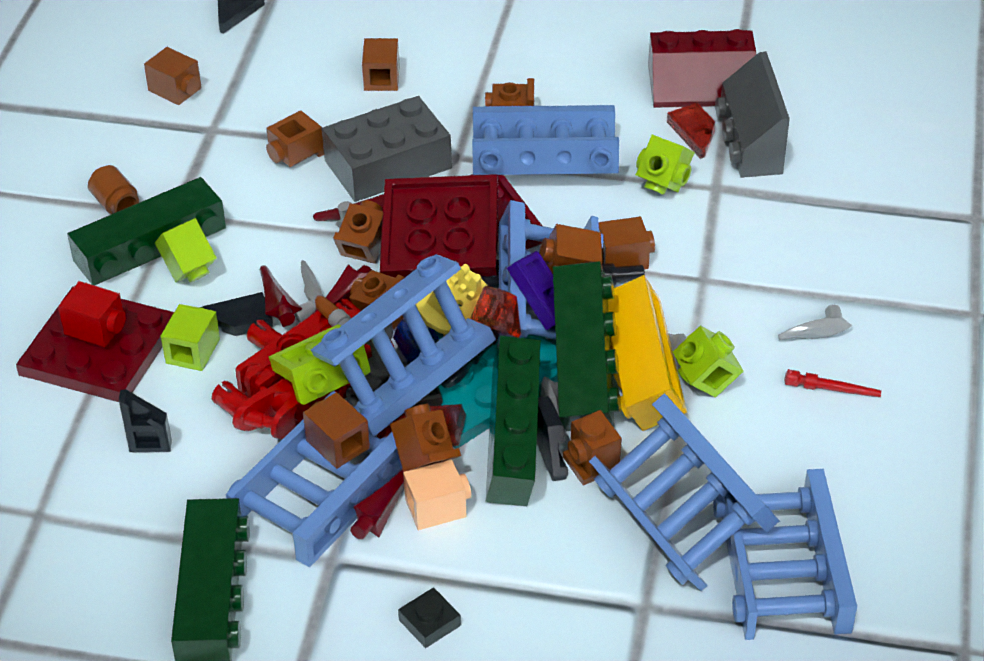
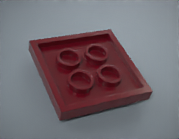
M497 174L385 179L380 273L394 278L397 275L406 277L417 269V265L422 260L437 254L458 262L460 267L463 264H467L470 271L480 276H497L499 187Z
M121 299L123 311L126 314L125 325L120 333L115 334L106 347H102L64 335L57 307L16 363L18 375L119 402L120 390H128L133 393L162 349L161 334L174 312Z

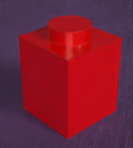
M81 281L77 282L58 306L64 335L102 347H106L115 334L122 331L126 322V314L123 311L120 293Z

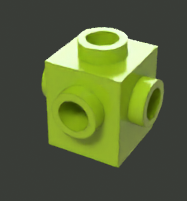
M652 134L647 147L642 149L637 158L636 167L638 169L635 175L646 180L644 187L663 195L667 188L679 192L681 186H684L689 180L692 170L690 163L695 152Z
M701 325L688 335L673 351L675 358L681 366L678 368L681 377L691 386L715 398L744 372L732 352L735 349L732 341L720 331L714 333Z

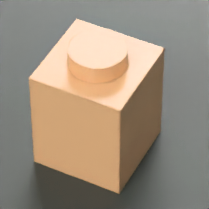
M452 459L403 472L405 501L417 530L466 517V499L471 498V489L467 476L465 474H458Z

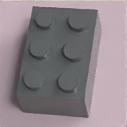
M420 96L404 99L401 102L322 127L325 162L354 202L383 193L385 179L429 177L452 169L451 135Z

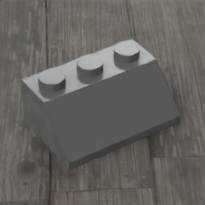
M767 51L759 52L722 83L721 97L715 100L716 116L718 119L722 118L723 139L730 142L731 164L737 165L740 178L783 174L790 117Z

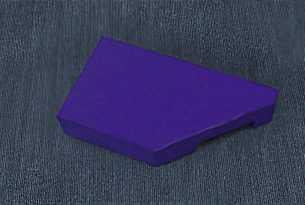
M535 251L514 262L506 269L547 331L555 325L553 274L540 253Z

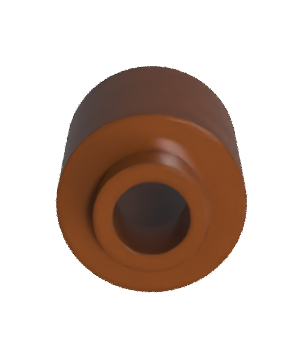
M106 165L92 173L88 181V190L109 214L139 203L136 188L117 167Z

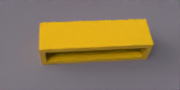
M645 275L614 288V299H608V312H614L617 333L616 336L610 337L611 350L616 349L618 356L619 372L613 375L623 393L620 396L621 410L627 419L633 417L642 431L659 425L657 422L663 416L652 404L664 393L683 414L687 413L661 300Z

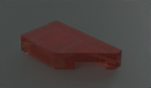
M698 103L668 112L667 123L700 159L705 158L715 132L716 122Z
M485 285L470 319L490 327L492 331L519 338L521 327L517 296L505 290Z

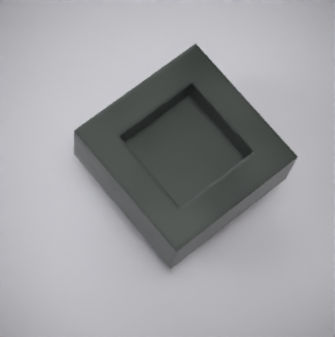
M434 587L398 609L399 621L425 649L461 626V615Z

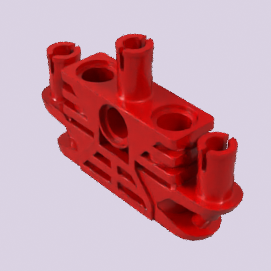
M348 299L341 300L343 305L339 302L336 304L339 309L344 310L351 318L362 311ZM316 311L283 335L274 330L264 320H257V325L262 329L254 323L249 327L247 340L261 348V350L236 367L238 389L231 382L223 381L222 386L227 391L218 384L211 396L213 403L219 405L233 416L232 424L234 428L242 431H251L264 427L270 428L272 437L281 440L304 419V411L316 402L324 400L330 394L328 393L305 405L297 402L292 382L275 373L269 360V356L331 328L332 326L328 323V320L319 311ZM365 344L366 355L369 359L372 356L371 347ZM349 383L334 391L345 399L346 390L351 385Z

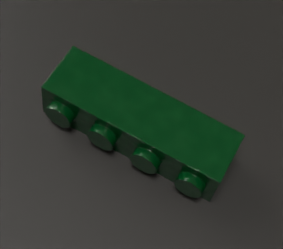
M202 177L196 178L68 232L67 236L73 261L91 285L95 286L161 257L155 245L160 235L194 218L198 221L205 237L226 229L223 202Z
M601 261L553 266L559 418L565 430L571 431L572 421L601 410L611 425L615 427L614 412L621 411V402L618 387L613 388L612 374H618L619 372L617 351L610 348V336H616L617 333L614 312H608V299H614L612 275L605 274Z
M501 335L499 337L493 361L485 502L528 506L535 483L541 340Z
M239 498L187 499L171 637L175 661H232L233 648H240L241 624L240 621H235L236 612H243L244 588L243 585H238L239 576H246L247 554L246 550H241L242 542H249L250 522L249 516L241 515Z

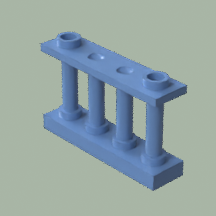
M615 105L473 107V175L619 173V137H615Z
M510 200L499 222V337L501 335L526 338L529 334L556 339L555 325L546 331L540 320L531 319V315L526 314L528 301L506 269L514 262L530 254L529 250H525L527 239L542 242L544 238H549L554 228L530 224V220L525 219V203ZM591 216L584 229L599 232L598 217ZM601 233V244L603 247L604 238L603 234Z
M437 254L425 258L417 265L416 270L340 328L326 333L322 341L311 349L315 357L333 366L340 365L359 399L354 408L368 420V431L372 436H376L405 413V410L415 405L496 340L490 327L469 318L465 320L446 280L461 270L459 263ZM432 291L451 326L449 333L436 343L415 305ZM401 315L421 351L419 356L406 367L403 366L384 330L385 327ZM370 339L390 374L388 381L374 392L353 355L354 351Z
M332 391L327 397L331 396L336 392ZM303 419L242 479L235 481L226 493V499L239 498L242 516H247L251 511H254L293 533L296 560L310 568L357 519L354 506L381 488L403 468L394 436L391 432L387 437L381 439L369 434L370 448L367 451L371 454L362 463L354 465L347 462L336 469L306 441ZM305 458H308L343 477L345 480L335 490L327 491L294 473L292 470ZM278 484H281L319 506L308 517L301 519L265 497Z
M664 393L652 404L663 416L657 422L659 424L658 428L611 470L596 456L589 462L599 473L594 480L610 498L616 494L671 559L665 566L682 585L689 580L702 591L708 585L694 570L745 523L750 526L756 521L768 532L780 520ZM680 436L687 443L681 449L683 454L639 494L633 497L622 482L670 439L675 441ZM705 464L711 470V473L706 477L708 482L657 526L645 510L694 466L699 469ZM730 492L737 500L731 506L734 510L682 555L669 539L717 496L721 494L724 497Z
M824 468L807 469L804 487H799L798 492L756 494L771 511L799 509L800 513H806L808 520L805 522V525L773 527L768 532L763 528H740L726 540L736 595H733L732 598L733 617L735 622H742L745 640H754L757 617L808 613H823L824 617H830L834 635L852 634L857 602ZM730 492L724 497L720 494L713 500L715 518H722L723 520L734 510L731 506L737 500ZM806 542L808 547L814 546L816 553L813 559L748 563L745 546ZM814 577L816 581H822L824 588L821 591V595L755 598L752 581Z

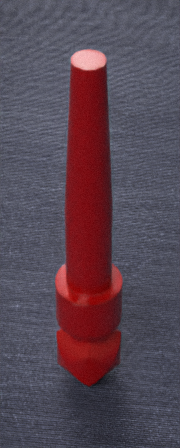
M791 369L787 370L784 378L785 385L797 387L801 384L803 388L811 390L821 388L873 397H881L882 390L821 378L818 377V374L806 372L805 375H802L800 371Z

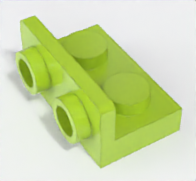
M337 324L269 356L272 370L292 382L297 402L305 405L349 384L339 364L333 366L315 357L311 352V349L322 341L326 333L340 328L341 325ZM363 344L353 352V355L365 376L370 373V366Z

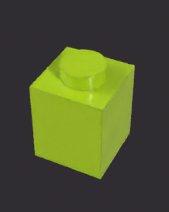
M196 218L162 233L155 242L175 282L187 278L191 283L210 273L208 267L217 259Z
M183 304L178 305L161 334L166 364L203 371L220 340L216 311Z

